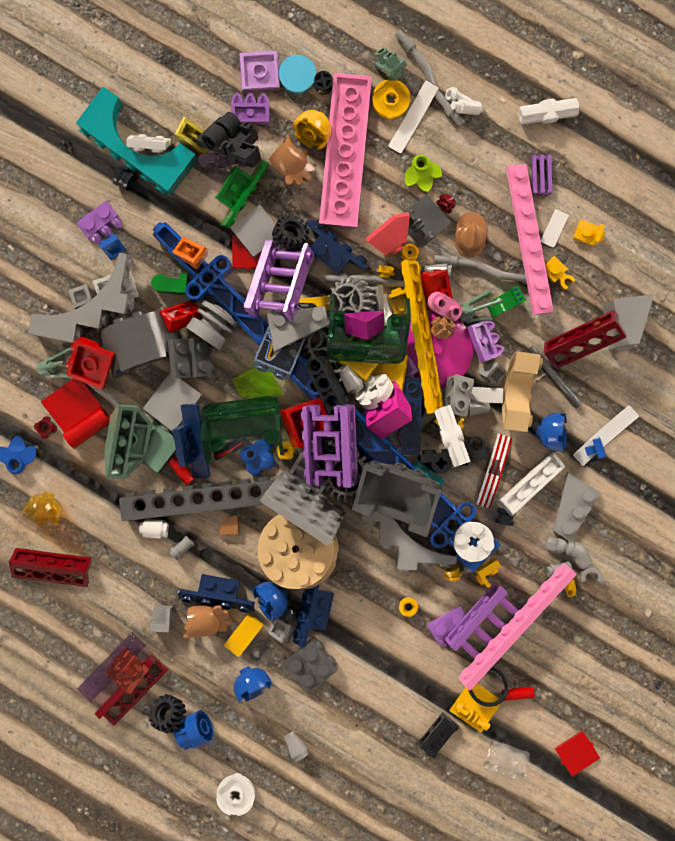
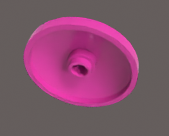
M427 312L430 331L433 327L431 322L437 316H440L435 312ZM459 319L453 321L455 327L452 330L455 333L445 340L443 338L437 339L431 332L440 388L446 387L447 377L456 374L463 376L469 369L473 359L474 348L466 326ZM410 321L400 334L404 348L398 351L397 354H409L418 366L414 334ZM420 371L415 373L417 378L421 376Z

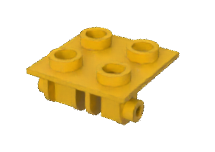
M478 683L472 688L475 696L481 701L491 703L500 699ZM465 687L449 711L482 733L483 730L487 731L490 724L488 722L501 704L493 707L480 705L471 697L468 688Z

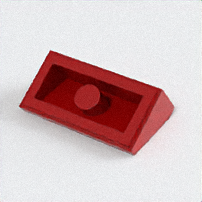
M192 301L160 310V315L169 332L185 328L193 317L201 320L202 316L197 311L199 308Z

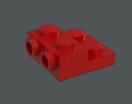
M80 337L74 340L71 346V351L73 352L66 364V368H68L66 375L102 390L105 388L115 353L99 347L100 344Z

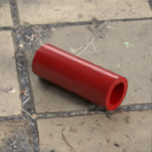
M176 455L167 461L186 486L195 480L186 467H179Z
M533 687L508 689L504 701L534 699Z

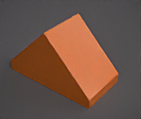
M185 237L180 240L172 252L196 270H198L208 256L207 248Z

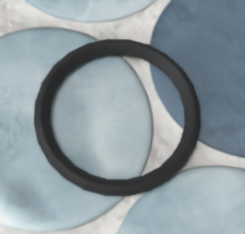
M493 666L490 670L498 673L504 683L502 697L495 702L488 703L478 699L472 689L469 690L471 697L477 703L486 707L501 704L508 693V682L505 675Z

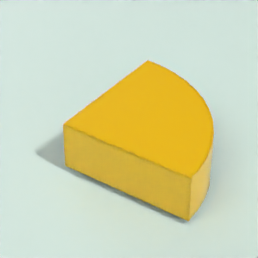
M574 579L565 587L568 597L576 595Z

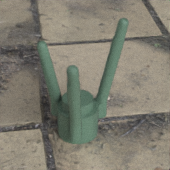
M488 290L474 299L461 304L462 314L460 321H466V324L486 320L495 321L493 317H473L476 316V311L502 303L503 299L473 307V303L491 294L492 291Z
M71 348L47 358L46 361L39 362L37 366L38 373L43 377L72 378L66 374L57 373L58 366L63 365L64 362L55 361L70 353Z

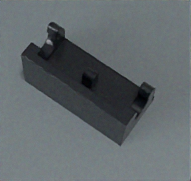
M442 712L418 741L420 748L435 758L452 734L459 729V725Z

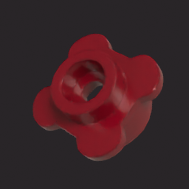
M449 194L440 195V199L436 201L437 205L442 211L451 213L452 209L455 208V199Z
M45 416L43 420L35 423L34 429L40 434L42 439H47L52 432L55 433L57 431V426L53 425L50 417Z

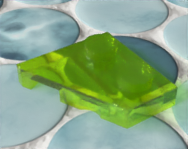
M255 367L232 379L241 397L278 396L283 394L272 373L261 372Z

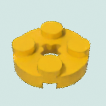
M384 80L380 82L374 89L372 97L374 110L378 115L389 121L404 115L410 103V92L407 86L398 80ZM387 96H395V103H388Z

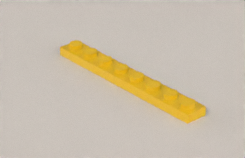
M407 259L401 261L402 275L405 282V293L409 305L408 311L412 323L411 329L414 334L415 350L418 357V369L422 380L421 387L424 392V404L427 414H435V410L444 406L418 261Z

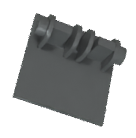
M427 194L410 209L407 208L403 212L410 214L408 231L422 247L452 223Z

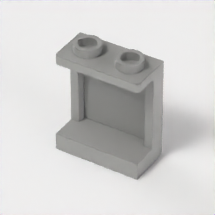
M170 372L143 409L147 411L146 416L153 421L159 420L162 423L161 427L170 433L172 429L180 426L183 422L181 405L196 404L202 400L204 395L183 379H172Z

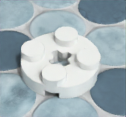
M379 374L375 377L370 375L366 382H364V387L357 393L356 400L367 410L377 408V403L381 400L385 402L393 391L394 387L391 379L386 374Z
M466 522L456 530L453 545L461 558L469 562H478L490 555L494 548V538L487 526L479 522ZM471 536L479 539L476 547L473 545L469 546L468 544Z
M239 773L224 778L219 784L216 793L217 805L221 811L228 815L237 814V816L247 813L253 806L256 794L252 782ZM233 791L240 793L239 799L231 797Z

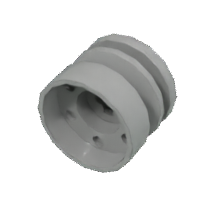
M204 300L202 305L208 309L207 313L198 309L197 311L203 316V319L199 320L193 317L186 328L220 351L226 342L221 332L225 331L231 334L232 330L226 327V325L230 324L236 327L238 323L224 309Z

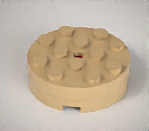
M278 514L268 522L260 535L258 559L264 573L277 585L289 589H310L324 582L333 572L339 550L338 540L335 534L332 542L327 546Z

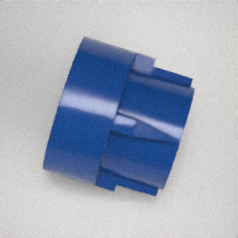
M202 710L187 715L185 720H181L183 725H178L179 729L177 731L174 730L175 740L184 750L206 745L212 742L214 737L212 722L209 716Z

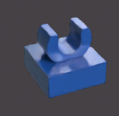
M110 234V238L107 240L103 239L102 243L99 244L110 260L116 258L119 253L127 251L116 234Z
M600 436L592 439L594 445L585 447L587 456L597 453L598 458L606 457Z

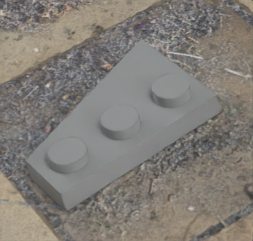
M325 306L299 309L297 314L294 315L293 321H289L283 312L267 314L274 353L328 326Z
M567 472L553 531L571 542L601 493Z

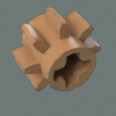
M437 316L431 322L433 325L431 332L437 339L443 338L445 340L455 333L452 330L455 324L448 316Z

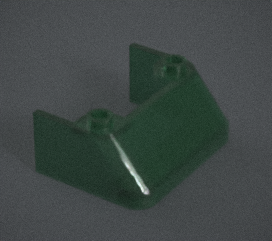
M330 294L327 356L331 360L399 364L404 361L411 323L410 298L405 300L404 314H392L388 317L387 324L382 332L369 340H365L345 333L344 314L346 313L341 310H334V294Z
M274 396L211 403L204 406L202 409L201 445L206 465L210 464L212 451H220L226 446V440L237 439L244 435L246 437L264 435L265 442L269 444L278 443L280 455H284L278 399Z

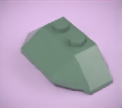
M118 405L110 416L104 451L106 478L126 479L145 460L152 423L138 406Z

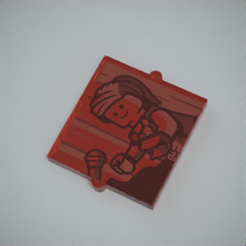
M124 647L117 658L113 659V663L105 674L127 695H130L136 686L142 683L141 680L150 669L127 647Z

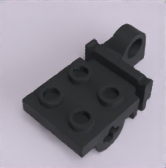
M227 112L224 116L219 117L196 139L198 146L224 156L228 155L231 163L236 164L237 160H242L247 166L254 168L261 161L259 148L253 145L258 140L256 129L253 128L251 123L247 124L246 121L241 124L239 118L232 112Z
M478 436L471 437L467 445H465L469 459L487 458L484 439ZM475 439L479 440L482 444L478 451L473 450L471 447V443ZM441 449V453H436V450H422V454L418 456V461L421 463L428 462L429 468L434 472L445 473L451 468V459L447 449ZM439 458H441V460L443 461V465L441 468L436 465V462L439 461ZM468 463L459 466H468Z

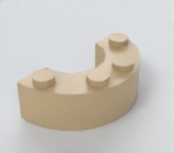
M516 351L511 358L503 392L502 424L504 429L528 432V427L532 425L533 416L529 408L532 402L530 391L531 386L535 384V375L538 374V369L541 370L543 359L540 358V354Z

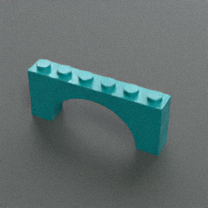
M103 86L77 120L76 124L80 128L79 132L86 138L91 136L95 139L94 143L101 149L107 148L110 150L109 154L116 160L122 159L126 162L125 166L132 172L137 170L141 173L140 177L147 183L153 182L159 192L162 194L168 193L172 196L198 161L196 155L181 143L172 151L158 156L143 155L128 148L121 141L117 130V116L123 104L119 97Z

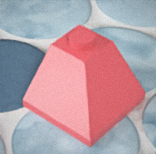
M405 212L393 215L365 240L385 256L398 254L403 250L402 246L407 242L410 214Z

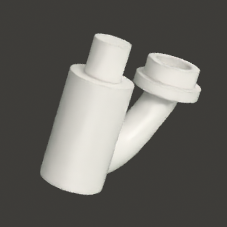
M456 87L446 90L445 97L452 102L451 109L456 110L457 113L476 116L481 113L482 105L480 102L473 101L459 93Z

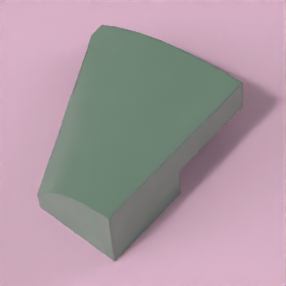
M153 421L144 461L154 471L160 473L168 463L167 461L172 458L171 456L176 451L173 435L163 429L158 422Z

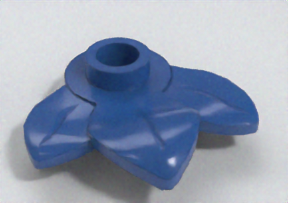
M15 436L12 439L8 448L0 447V461L6 464V468L11 474L22 473L26 465L32 463L36 456V447H26L25 442L19 436ZM16 461L19 462L18 468L14 467V463Z
M258 440L253 445L248 444V447L240 450V458L246 463V470L251 475L258 477L261 473V468L270 469L276 465L274 457L269 453L274 445L271 441ZM249 450L253 452V456L250 458L247 457Z

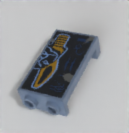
M280 299L278 303H285L286 301ZM268 326L255 356L253 366L261 372L274 374L280 380H289L306 337L274 353Z

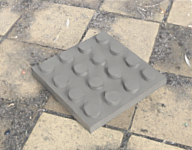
M284 471L279 474L260 500V502L327 546L332 542L346 514L341 506L332 504L324 495L313 492L310 486L297 482L293 475Z

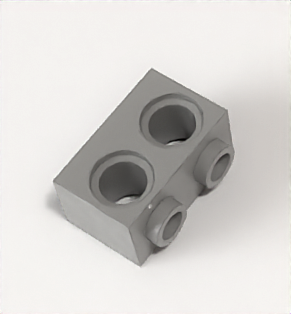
M457 374L447 377L443 406L450 405L455 418L459 419L467 417L474 379Z

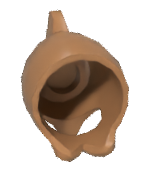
M287 134V139L283 140V143L274 151L269 160L273 167L285 176L286 185L290 186L293 182L296 186H300L303 180L308 182L311 179L310 173L315 168L307 162L308 151H299L295 147L291 136Z
M201 605L189 607L187 624L184 626L187 633L184 634V639L210 637L217 634L218 631H227L228 626L232 623L229 612L222 610V607L219 605L213 608Z

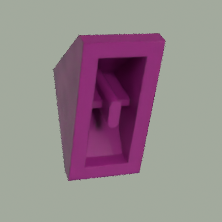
M383 310L344 314L346 334L369 340L384 330Z

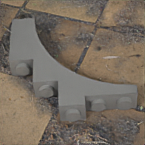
M119 253L115 269L109 281L100 293L87 304L60 315L31 314L28 333L73 343L74 340L83 337L84 330L82 325L104 328L109 320L107 311L130 314V311L134 308L133 295L126 294V290L130 287L129 272L132 271L134 265L132 255Z
M376 511L371 517L361 514V521H365L367 525H376V522H380L379 545H383L384 549H394V546H398L397 569H401L402 573H412V570H417V563H420V566H432V563L440 564V567H451V564H456L457 557L454 554L437 552L414 541L399 527L393 517Z

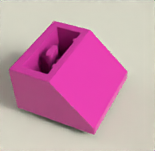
M396 381L392 382L393 391L385 402L381 400L377 403L378 407L375 409H365L367 427L381 439L412 421L411 406Z

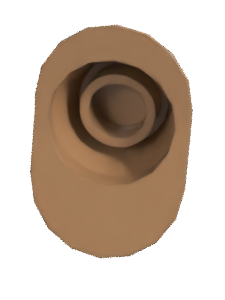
M467 212L458 220L455 246L463 256L475 257L484 249L487 226L486 221L480 214Z

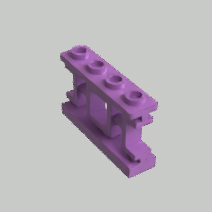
M320 405L304 406L301 412V419L304 426L302 439L305 447L303 459L305 460L306 468L304 470L306 485L323 484V476H337V486L348 488L358 484L355 405L334 406V415H320ZM315 420L324 421V431H315ZM340 420L341 431H332V421ZM321 436L335 437L336 454H322ZM317 460H325L326 470H317ZM333 460H342L343 470H334Z

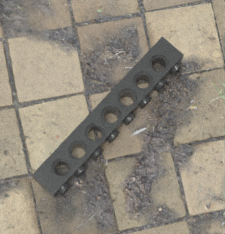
M270 476L259 477L257 482H251V479L239 480L240 484H232V481L220 482V486L214 487L213 483L201 484V488L194 489V485L183 486L180 491H175V488H165L163 493L148 490L144 491V495H137L136 492L125 493V497L119 498L122 521L265 505L260 500L275 479L270 480ZM253 486H257L261 489V495L259 497H255L251 494V489ZM235 488L240 489L242 492L240 499H235L232 496V491ZM215 491L222 493L223 498L221 501H216L213 498ZM196 493L203 495V502L200 504L194 500ZM178 495L184 498L182 506L177 505L175 502V498ZM159 497L165 501L163 508L158 507L156 504ZM139 500L145 502L146 507L144 510L138 508L137 503Z

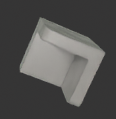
M155 605L153 607V621L150 623L149 632L169 633L171 631L173 606Z

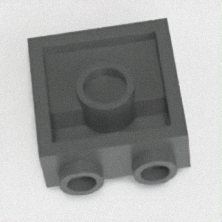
M202 338L168 340L172 379L212 376L214 365L210 362V353L212 352V345Z
M311 638L305 647H300L283 661V664L307 693L320 682L323 683L337 671L336 665L338 664L332 655L328 656L325 653V647L321 641H316L314 638Z

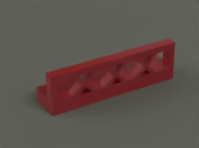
M614 309L544 342V354L554 368L558 369L625 339L627 335L619 324L618 314ZM614 328L619 333L615 336L606 335L608 331ZM593 338L601 339L600 343L596 345L589 344V340ZM575 346L583 347L582 351L578 353L572 352L571 349ZM558 354L566 355L565 359L558 362L553 356Z
M15 548L9 560L12 578L88 587L89 584L88 571L92 563L91 557ZM16 568L23 569L25 572L17 571ZM54 573H59V574H61L63 577L57 576V575L54 574ZM74 576H82L83 579H77Z
M152 653L142 664V666L145 665L149 669L146 675L142 677V679H146L147 687L145 689H136L135 687L131 692L133 693V701L131 703H123V695L128 692L120 686L94 714L99 719L104 716L115 726L169 669ZM154 663L162 670L158 675H150V667ZM111 707H120V715L116 719L108 712Z

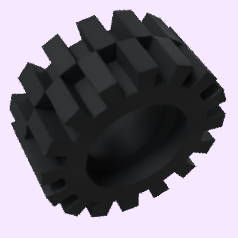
M284 215L278 219L272 232V239L276 241L275 244L277 246L281 245L280 249L287 248L286 251L290 252L292 249V252H296V250L299 251L303 248L304 243L309 237V229H306V224H302V219L298 221V217L292 218V215H288V217ZM285 230L292 232L296 237L288 235Z
M161 695L159 700L156 699L154 701L155 706L151 705L153 711H149V715L152 716L149 718V722H152L150 725L163 733H174L173 730L177 731L179 729L178 725H183L181 720L186 718L183 715L186 713V709H184L186 706L182 700L172 695ZM171 708L169 717L164 720L165 713Z

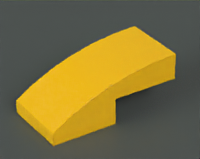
M248 613L223 646L239 657L264 624Z

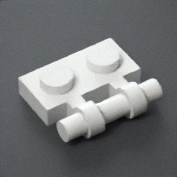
M140 134L139 136L130 135L127 138V147H133L135 151H144V148L152 149V152L160 153L171 146V139L164 138L163 136L147 137V135Z

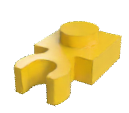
M555 256L545 264L547 278L552 283L558 280L561 289L566 290L568 288L564 283L565 280H569L570 283L575 281L573 276L564 273L568 268Z

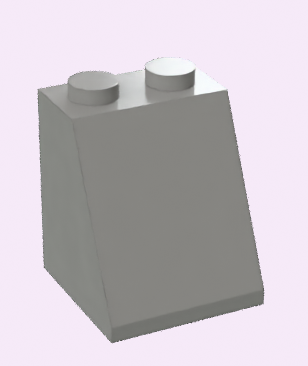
M653 294L613 299L603 305L604 314L615 309L618 314L619 324L627 335V338L609 345V350L615 349V353L633 349L634 345L640 344L653 300ZM616 328L607 332L608 336L619 334Z

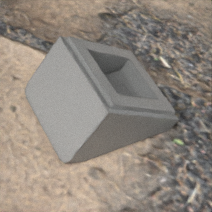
M491 359L479 371V374L497 388L506 377L507 371L497 361Z
M279 617L272 623L268 634L280 643L288 644L296 626Z

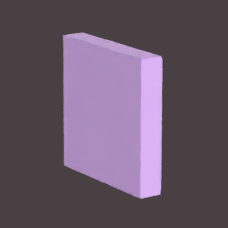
M277 51L240 53L243 93L280 90Z

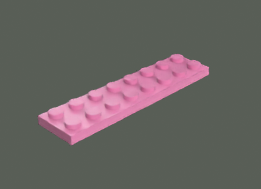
M334 73L329 118L331 136L327 142L319 224L324 226L357 229L372 76Z

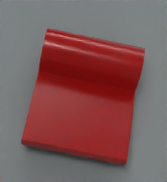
M74 378L41 401L42 405L62 429L64 439L73 449L105 428L110 422L109 414L91 392L89 386Z

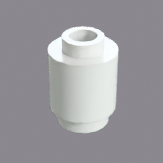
M146 518L144 522L140 523L139 533H142V536L145 538H167L169 522Z

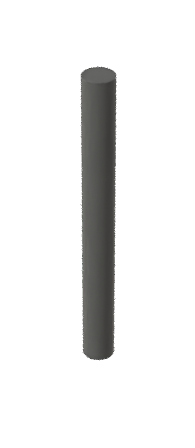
M534 345L527 349L530 353L541 355ZM541 355L540 358L543 359L542 368L576 408L579 407L582 402Z

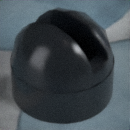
M287 606L281 619L297 620L295 608Z

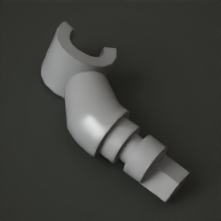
M548 536L545 548L558 553L564 552V555L569 556V559H572L580 569L579 577L582 582L586 581V575L590 572L595 573L597 583L601 584L603 582L602 573L596 566L591 564L592 561L588 550L584 545L575 541L573 543H565L566 541L563 539Z

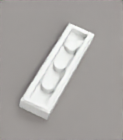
M554 452L550 453L499 500V503L510 516L514 515L566 466Z

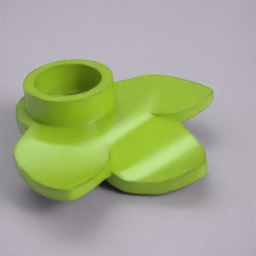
M417 155L413 158L411 167L406 170L405 183L407 187L417 184L422 191L429 192L433 185V178L442 177V170L437 163L430 162L426 155ZM417 163H424V167H418Z

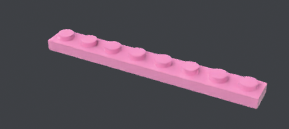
M511 165L506 168L532 314H549L554 311L527 165Z
M565 564L558 567L554 574L541 585L537 593L528 599L526 605L515 613L514 618L503 626L501 632L488 643V646L482 653L475 657L471 665L462 671L459 679L465 687L471 690L577 575L571 568Z

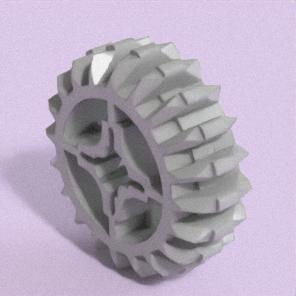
M343 278L341 282L335 283L336 288H330L332 295H327L330 298V302L326 303L330 306L327 311L332 313L330 318L335 320V324L340 322L341 328L345 327L344 314L375 311L372 305L376 304V302L372 301V299L376 295L371 293L373 288L368 286V283L361 280V278Z

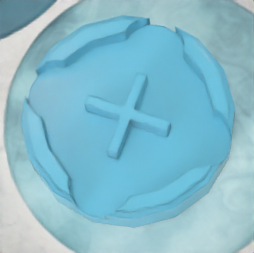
M292 55L281 63L279 80L288 92L303 94L314 86L316 68L308 57Z

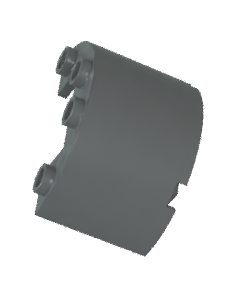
M159 308L154 310V312L145 314L143 311L135 312L131 318L125 319L122 317L113 321L114 324L100 329L98 335L103 349L115 353L110 369L113 379L132 373L131 370L162 359L170 360L168 340L181 338L178 330L168 331L160 315V310L165 308Z
M371 461L370 464L365 465L363 468L352 510L369 517L375 511L410 523L408 531L428 537L442 489L440 483L425 476V472L422 470H411L401 463L392 465Z

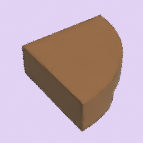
M233 515L222 523L219 535L239 534L238 515Z

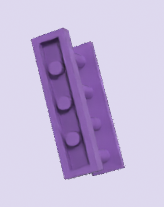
M265 240L244 304V309L250 317H258L261 309L283 311L287 319L293 321L294 315L298 312V303L310 264L314 260V253L308 243H304L301 252L279 251L273 241ZM278 258L299 260L296 269L274 267ZM272 275L293 277L291 286L268 283ZM267 292L288 294L285 303L263 301Z
M495 581L444 640L455 651L462 647L475 658L480 652L471 646L466 639L473 632L487 644L493 639L479 627V624L485 618H488L500 630L506 625L492 612L493 608L500 603L512 615H515L519 610L505 598L507 591Z

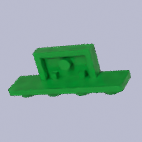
M260 161L251 176L238 166H234L215 196L216 200L230 209L220 224L222 227H231L236 222L238 211H241L246 206L247 197L256 190L257 181L267 172L266 167L268 163L266 161Z

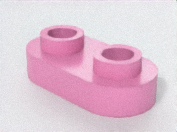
M434 292L429 296L428 307L442 317L448 316L452 321L460 318L462 307L458 302L440 292Z

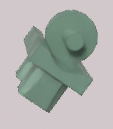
M382 47L375 53L378 59L375 66L378 70L386 73L388 79L396 81L402 75L401 67H406L407 64L405 60L397 57L395 52H388L387 48Z

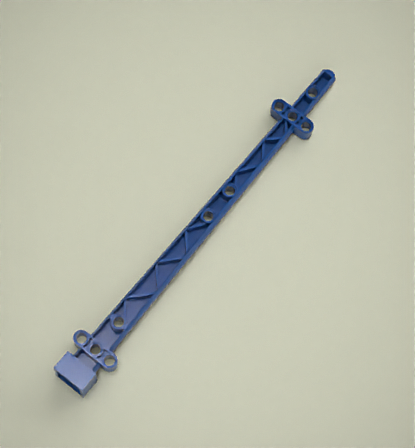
M167 222L158 223L153 228V236L194 278L185 288L187 297L193 302H200L210 294L260 346L269 326L268 322L260 314H258V317H250L244 309L246 300L225 280L232 271V264L228 257L218 255L209 264L204 260L198 270H196L172 253L182 237ZM220 262H227L225 269H218ZM213 275L214 278L212 282L205 283V277ZM194 288H199V294L195 297L191 296V291ZM299 353L289 378L311 400L320 398L318 392L311 390L313 381L306 368L307 360ZM325 379L324 383L328 387L329 382ZM333 396V402L337 405L338 400ZM355 408V415L364 431V438L356 444V447L370 462L378 461L392 465L401 463L406 465L408 469H417L385 437L381 439L367 427L366 418ZM441 493L431 524L435 528L429 536L432 545L442 548L449 543L454 548L453 540L456 530L462 524L471 522L476 515L474 505L462 502L456 507ZM464 506L471 508V513L468 516H463L461 513ZM452 519L456 520L457 527L454 530H449L448 522ZM437 533L443 534L444 539L441 543L434 542V536ZM471 536L468 544L469 546L473 545L476 547L479 539ZM495 538L494 548L490 555L501 545ZM455 549L452 551L471 572H474L487 559L469 562L461 558Z

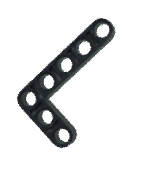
M316 356L308 359L306 363L307 371L328 414L334 415V406L351 405L328 358ZM316 361L320 363V369H317ZM325 378L329 381L328 387L324 383ZM333 396L338 400L337 405L333 402ZM355 415L357 444L363 440L364 431ZM340 420L332 421L336 430L341 431ZM329 437L322 441L323 454H336L335 437Z

